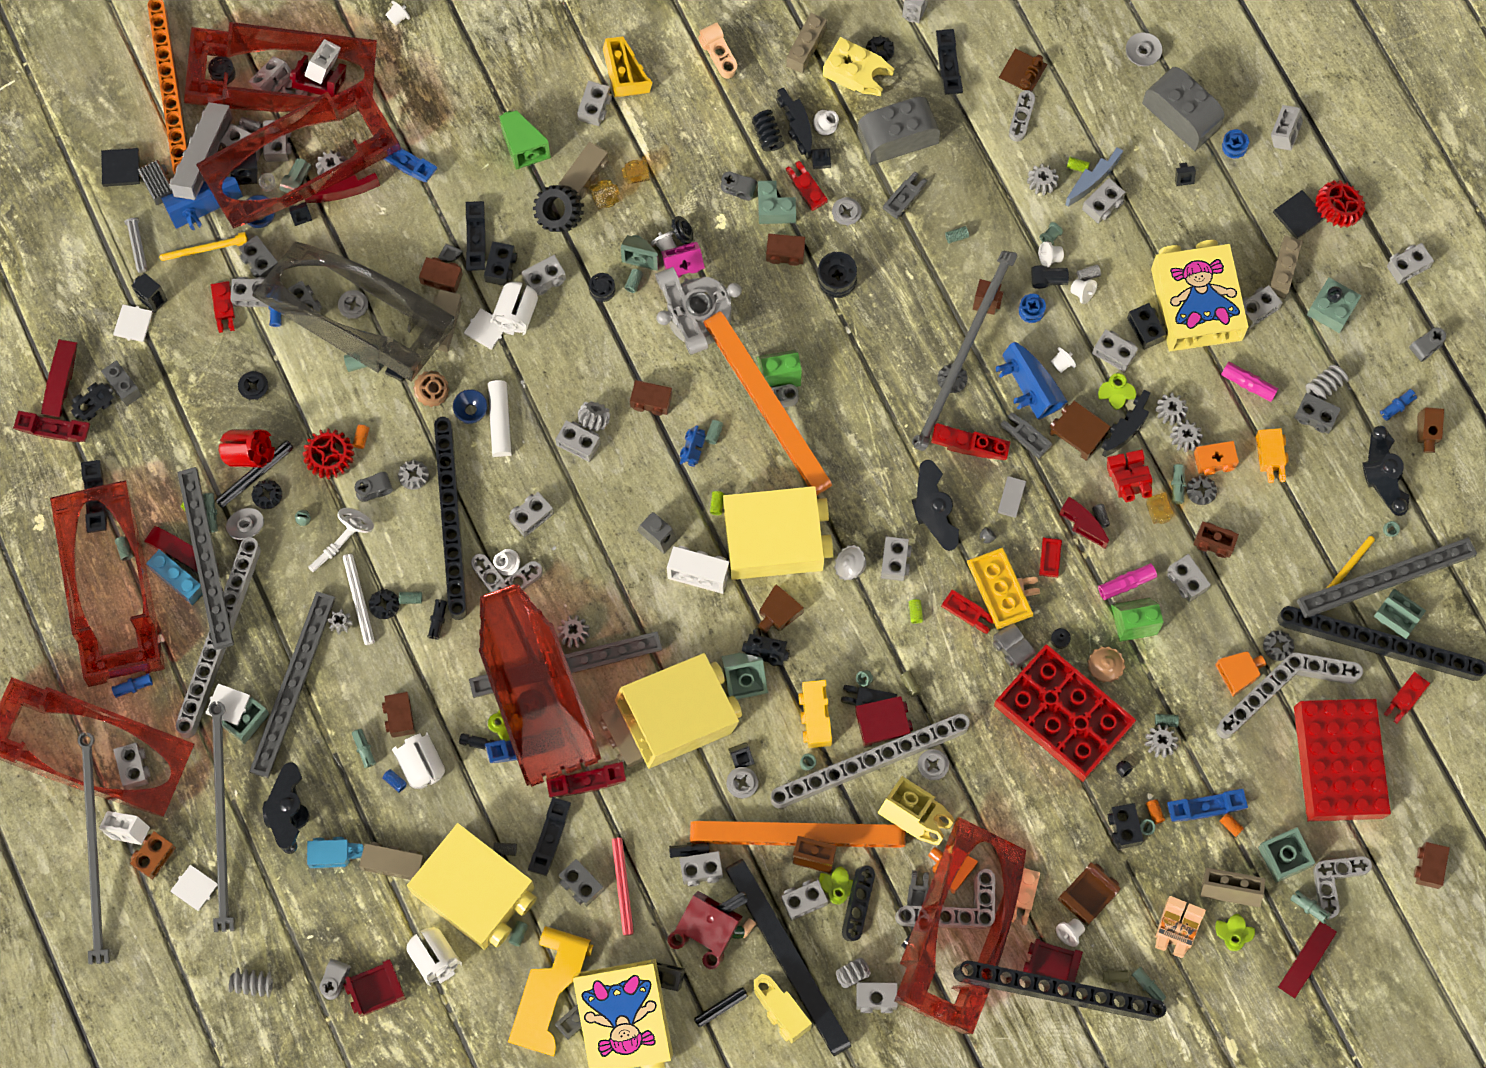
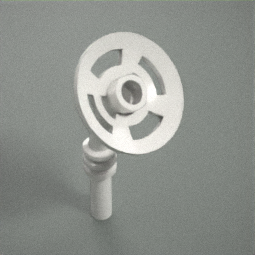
M351 508L340 509L338 518L346 525L347 529L334 544L331 543L327 550H323L324 553L308 566L309 569L314 572L326 560L332 559L339 552V548L354 532H371L374 528L372 520L358 510Z

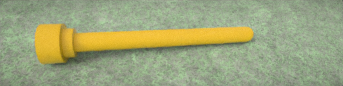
M246 231L240 232L238 235H235V238L163 253L159 258L162 261L233 245L242 246L248 241Z
M1369 536L1327 588L1340 584L1374 543L1375 538L1373 536Z

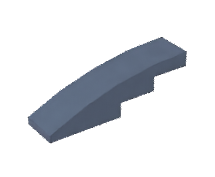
M1117 147L1108 161L1101 158L1093 172L1085 169L1068 195L1065 205L1071 206L1095 189L1114 169L1122 157L1123 150Z

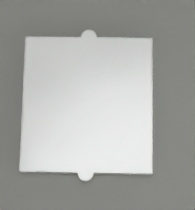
M122 305L113 335L126 338L128 341L144 342L153 311L141 309L139 306Z
M480 308L476 316L470 320L471 323L464 334L492 350L497 341L502 339L503 331L498 330L499 325L494 321L491 323L492 314Z
M218 684L213 697H210V704L215 701L217 706L214 711L219 713L221 707L218 706L217 702L223 703L225 713L222 715V720L238 726L242 714L246 712L245 707L250 695ZM208 706L207 711H206V714L212 716V715L209 713V706Z
M190 865L184 874L178 877L179 880L171 892L199 911L205 902L210 900V896L218 884Z

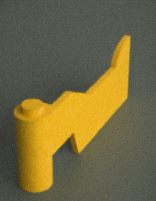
M545 926L539 945L557 950L553 967L530 970L508 1042L555 1056L556 1042L548 1028L558 996L573 982L575 974L581 972L584 959L587 956H591L594 945L591 944L589 939Z

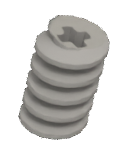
M1330 365L1317 378L1307 383L1306 391L1308 394L1326 400V395H1332L1331 390L1336 392L1338 390L1337 386L1342 387V381L1347 383L1349 378L1342 368Z
M237 967L230 976L228 989L230 993L235 989L237 994L241 993L243 989L245 995L249 994L251 990V995L256 996L259 992L260 997H264L267 994V997L270 998L273 978L271 972H268L267 976L264 977L263 971H260L259 975L256 976L255 970H252L251 974L248 975L247 969H244L243 973L240 974V969Z

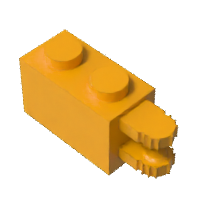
M1281 428L1258 430L1256 443L1260 472H1267L1268 483H1274L1273 471H1278L1280 482H1285V466L1289 461L1288 453L1284 450V446H1286L1285 434L1282 435Z

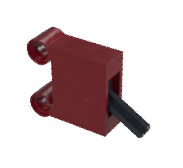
M697 891L691 898L676 929L668 936L669 946L673 949H680L689 941V938H692L709 948L702 958L703 965L708 969L717 968L724 960V952L743 916L733 910L749 901L747 894L740 892L725 902L719 903L702 892ZM675 934L682 937V942L676 940ZM709 955L716 956L717 962L712 961Z

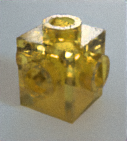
M601 180L597 184L590 186L593 201L598 209L609 208L619 202V188L611 180Z

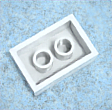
M673 546L667 565L668 579L723 594L729 576V561H726L727 559L721 556H708L703 551H697L696 553L689 551V548L684 546Z

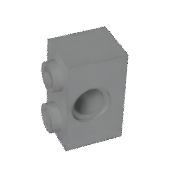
M897 983L856 984V1010H861V1013H873V1010H881V1013H893V1010L897 1009ZM879 994L882 997V1001L874 1003L871 1000V996Z

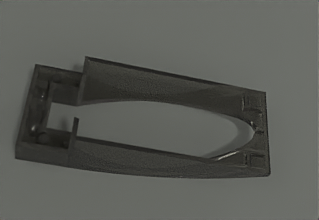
M296 241L252 294L253 297L375 372L379 373L385 365L411 382L451 332L455 319L453 315L370 268L332 252ZM298 266H326L408 316L407 331L409 333L416 325L422 328L423 331L411 347L407 348L391 337L343 325L322 315L297 298L283 285L280 275L283 274L284 270Z

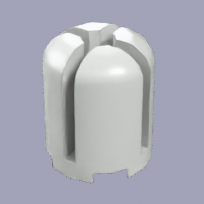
M509 282L504 285L491 317V323L494 321L499 325L498 330L514 335V332L526 334L538 301L537 292L532 287L526 285L515 314H511L522 286L520 282Z
M420 733L405 739V743L397 749L395 746L392 749L409 785L414 789H423L427 787L428 783L432 785L438 782L445 773V767L428 733L423 737Z
M425 928L421 930V933L439 962H434L417 934L409 940L407 952L424 977L427 985L431 986V982L439 981V983H442L455 974L453 970L458 964L462 966V962L438 928Z

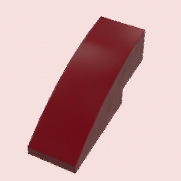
M1068 497L1059 515L1075 523L1072 529L1074 532L1106 549L1109 539L1099 522L1080 503Z

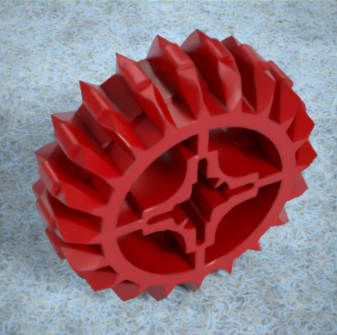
M1333 180L1325 184L1318 191L1315 206L1318 207L1317 212L1322 213L1321 218L1327 219V223L1332 222L1333 226L1338 224L1340 228L1344 226L1348 228L1360 221L1365 212L1364 206L1366 202L1362 201L1364 196L1359 195L1360 190L1356 191L1354 185L1349 186L1348 182L1343 184L1341 180L1338 182Z
M329 428L326 430V433H323L320 429V435L318 436L313 433L314 439H307L310 445H304L306 451L303 452V457H305L303 461L305 464H308L307 469L309 471L312 470L313 475L319 473L321 479L325 474L329 480L332 474H334L335 478L338 477V472L344 475V468L350 469L348 463H353L352 456L355 455L350 438H345L343 432L338 435V430L336 429L331 433ZM336 443L340 444L344 448L343 454L335 450ZM328 452H332V454H329V456L325 455ZM314 454H318V457L322 458V465L314 461Z

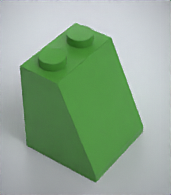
M517 110L513 112L507 111L499 116L502 134L516 170L551 158L548 140Z
M791 350L757 356L759 370L770 387L788 384L796 387L801 386L802 369L797 351Z
M1151 598L1111 604L1119 642L1158 635L1164 622L1159 604Z

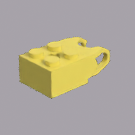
M842 37L839 38L823 66L824 77L853 91L857 90L863 94L876 96L882 95L883 88L873 80V77L876 75L892 76L894 74V68L881 56Z
M903 776L894 786L878 814L917 839L939 845L944 838L940 828L950 829L955 821L944 806L934 800L935 796ZM939 817H946L949 823H944ZM930 832L937 834L939 839L932 838Z
M761 974L754 979V993L767 1010V1017L773 1025L777 1024L779 1026V1033L785 1041L789 1040L793 1043L811 1029L812 1023L788 991L783 993L773 979L767 975ZM766 983L769 988L767 990H760L758 985Z

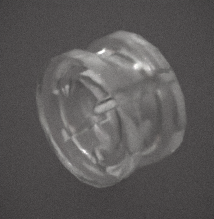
M264 173L259 177L258 182L263 191L270 192L275 189L276 181L272 174ZM268 180L271 184L267 185L264 181Z

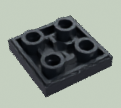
M138 148L101 150L103 187L140 184V174L138 171L140 168V156Z
M1303 190L1273 211V214L1295 239H1299L1325 220V218H1321L1322 213L1317 212L1318 207L1315 206L1314 202Z

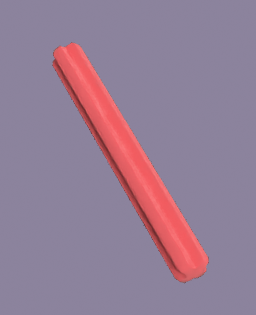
M613 838L612 847L623 935H632L634 931L622 838Z

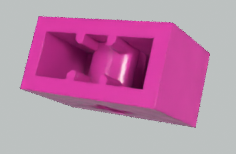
M697 242L661 251L665 270L673 267L678 278L683 274L697 273L701 269H705L701 249Z

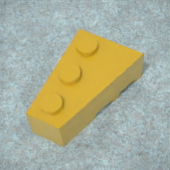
M623 36L606 38L603 52L614 98L650 93L652 81L646 76L642 65H639L634 57L635 54Z
M826 680L802 682V693H798L799 705H803L804 712H800L801 723L806 726V731H803V741L808 744V748L831 746L832 737L828 713V698L826 695Z

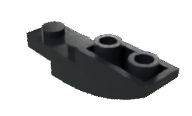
M783 87L777 90V104L780 108H784L786 118L790 122L788 131L790 138L797 142L800 154L805 155L808 160L811 158L812 132L808 115L801 100L792 101Z
M1143 390L1141 395L1137 394L1133 402L1136 405L1133 411L1129 410L1125 419L1120 418L1118 423L1114 422L1110 429V433H1112L1110 439L1106 438L1101 447L1104 449L1102 456L1107 457L1115 453L1138 433L1149 414V411L1143 408L1151 392Z

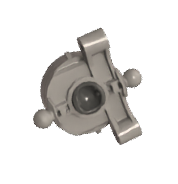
M673 267L656 273L655 277L665 296L668 311L663 310L657 314L658 323L661 325L669 324L673 333L685 342L690 355L708 349V344L715 341L706 329L704 320L721 311L730 324V297L736 298L740 296L742 292L741 286L737 283H731L726 288L722 283L710 277L689 280L685 278L684 282L680 284Z

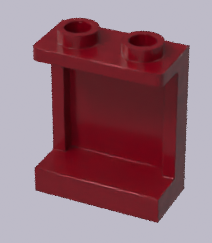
M304 55L301 60H298L296 68L291 70V88L334 98L346 80L347 65L340 63L335 71L330 70L322 84H319L305 76L308 67V55Z
M901 696L855 707L864 748L872 746V743L903 737L913 731L912 722L907 720L906 713H908L907 703L902 701Z
M1036 938L1034 943H1030L1028 954L1031 957L1029 962L1025 961L1023 972L1075 982L1083 951L1076 949L1075 951L1041 942L1040 939Z
M390 959L383 961V964L352 977H345L347 982L343 984L347 995L351 994L353 1002H350L354 1014L358 1013L360 1017L406 999Z

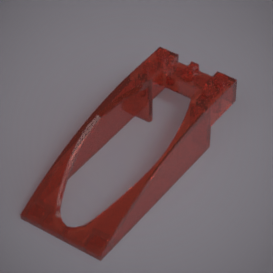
M229 22V31L191 27L184 103L207 106L208 102L229 105L230 109L267 112L308 113L371 109L377 40ZM324 39L340 47L337 58L359 65L365 74L364 78L357 85L336 94L334 98L227 86L228 73L224 72V81L205 79L207 55L225 56L228 58L268 50H295L315 53Z
M362 80L333 97L328 92L322 94L202 160L196 166L234 229L307 199L400 150L401 147ZM358 111L373 136L360 144L354 139L353 144L356 153L350 159L279 198L236 200L227 197L223 193L222 185L224 180L238 165L263 146L295 130L316 124L341 121Z
M126 480L51 497L50 501L71 631L78 643L82 674L88 687L108 683V679L124 677L141 671H145L147 674L164 670L165 664L156 613ZM90 500H97L103 503L113 514L127 537L136 559L143 599V614L130 617V621L136 631L138 647L103 655L102 646L86 620L76 581L75 546L78 519L82 507Z
M11 677L0 701L1 761L84 791L83 781L55 771L33 755L23 741L20 744L8 738L23 706L42 714H71L103 721L132 734L154 749L170 766L171 775L166 783L148 789L124 790L94 786V795L157 816H165L194 748V743L52 688L46 687L44 690Z
M957 817L902 956L900 965L907 967L894 1002L962 1034H973L990 988L972 984L953 985L951 989L959 992L955 1004L928 992L936 971L937 933L943 905L957 872L973 848L981 842L992 844L1001 864L1004 894L978 962L998 966L1018 899L1026 850ZM982 971V977L987 980L986 973Z

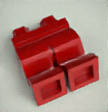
M1143 449L1127 452L1126 459L1124 453L1107 457V471L1109 476L1112 477V482L1119 498L1122 497L1127 503L1135 500V494L1141 493L1142 498L1152 497L1153 478L1148 465L1144 466Z

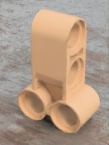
M716 22L700 30L698 38L703 49L708 51L721 76L729 79L736 73L737 62L723 39L724 35L719 24ZM721 49L724 54L718 55L715 53V50ZM730 65L733 70L727 71L724 69V66Z

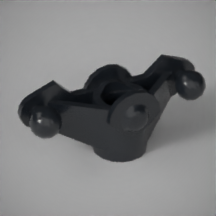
M1376 426L1371 433L1368 461L1362 462L1365 480L1368 488L1373 487L1394 515L1403 516L1408 510L1410 496L1400 490L1398 486V481L1403 475L1404 463L1398 455L1389 452L1395 440L1384 426Z
M924 460L919 467L917 498L912 499L914 512L918 524H925L942 548L952 551L957 547L959 539V529L949 524L947 516L953 509V500L947 493L939 491L937 484L943 475L941 470L932 460Z
M293 762L283 765L267 801H264L262 808L266 827L272 829L277 845L287 854H293L297 850L296 839L300 832L298 829L304 827L310 817L308 809L301 804L300 798L297 795L296 785L303 778L298 766Z

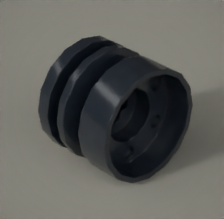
M831 252L821 259L818 265V284L827 296L843 298L854 291L857 284V266L849 254ZM839 275L840 280H836L835 276Z

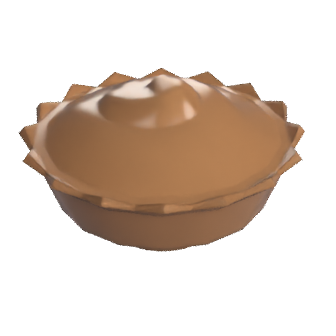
M432 370L429 372L424 371L414 381V396L424 406H439L448 397L450 390L448 382L439 372Z
M1101 646L1099 649H1095L1087 661L1091 675L1103 683H1112L1114 680H1118L1126 668L1122 653L1109 646Z

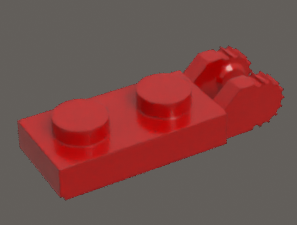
M800 161L795 162L796 168L801 173L799 177L796 176L791 167L786 168L792 184L811 211L828 202L827 197Z
M230 282L210 284L218 332L223 333L222 320L227 319L230 331H235V315L231 302Z
M954 590L950 591L941 605L942 608L969 625L975 626L985 634H988L990 629L979 622V618L982 617L987 622L994 624L991 615L985 612L983 608Z
M1414 671L1390 702L1391 705L1384 712V715H1390L1393 708L1397 707L1401 712L1397 714L1393 722L1398 724L1430 683Z

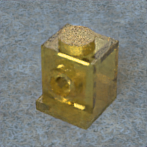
M646 156L642 157L641 161H629L625 163V167L621 168L623 179L627 178L628 184L650 180Z
M1166 492L1147 498L1145 504L1153 524L1169 522L1173 516V511ZM1163 506L1164 510L1161 511L1158 507Z

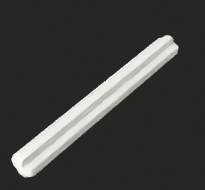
M347 554L343 556L350 589L365 645L375 643L362 588L354 557L352 554Z

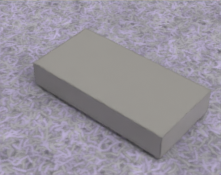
M1007 477L997 513L1016 518L1026 481Z

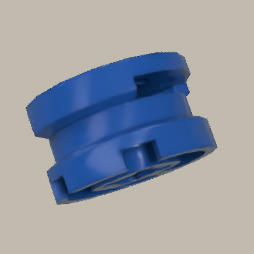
M1238 129L1228 131L1222 143L1224 154L1233 159L1243 157L1249 145L1247 134Z
M1037 294L1025 295L1021 299L1018 309L1021 319L1028 323L1040 321L1046 309V302Z

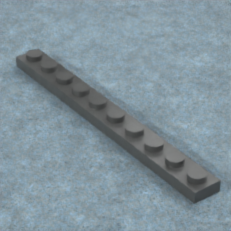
M193 467L177 473L213 647L215 650L233 646L234 640L198 469Z
M1468 537L1298 598L1297 603L1304 617L1307 618L1474 558L1477 552Z
M316 591L249 772L268 779L270 777L334 605V596Z
M657 631L561 655V658L557 656V659L556 657L551 659L556 667V673L560 677L569 675V673L573 674L660 652L662 647ZM547 659L503 670L510 689L556 678L552 675ZM500 671L496 676L494 672L470 678L469 683L473 698L493 694L495 691H505L506 688L505 685L503 688L504 682L501 680Z

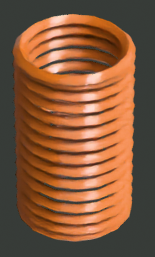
M357 425L355 438L353 439V446L355 448L364 449L370 429L368 426Z
M1157 799L1146 803L1154 824L1165 821Z
M1226 813L1219 822L1237 837L1244 827L1230 816L1231 814Z

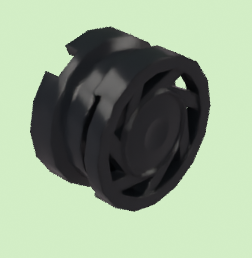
M218 56L209 62L208 72L212 81L217 83V85H228L235 79V68L229 58Z
M597 273L592 276L589 281L591 297L597 302L611 300L616 291L612 276L607 273Z

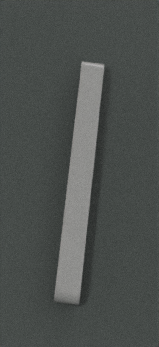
M252 537L245 538L241 542L223 591L231 631H233L261 553L258 542ZM248 546H255L253 551H246ZM249 563L246 569H240L241 564ZM236 581H242L239 587H234ZM231 598H235V599H236V601H235L234 604H232V605H228V604H227V602H228L229 599H231ZM210 630L176 721V730L183 738H191L197 731L226 648L214 649ZM210 652H217L214 658H208ZM204 670H210L208 676H201V673ZM203 688V692L200 695H195L196 689ZM191 706H197L194 713H188V709ZM190 724L188 731H181L183 725Z
M957 714L777 787L771 793V804L778 809L785 808L959 737L967 732L970 723L969 718L964 714ZM962 721L964 722L965 727L958 728L956 727L955 722ZM944 728L947 734L941 736L937 733V730ZM925 735L930 741L922 743L919 737ZM903 743H909L912 748L910 750H904L902 749L901 745ZM890 750L894 755L891 758H887L883 755V752ZM871 757L876 763L868 765L865 759ZM855 765L858 770L852 773L847 770V767ZM836 772L840 777L837 780H832L829 774ZM817 779L821 782V786L813 787L811 781ZM795 787H801L803 793L797 795L792 790ZM777 794H782L785 800L777 802L774 797Z

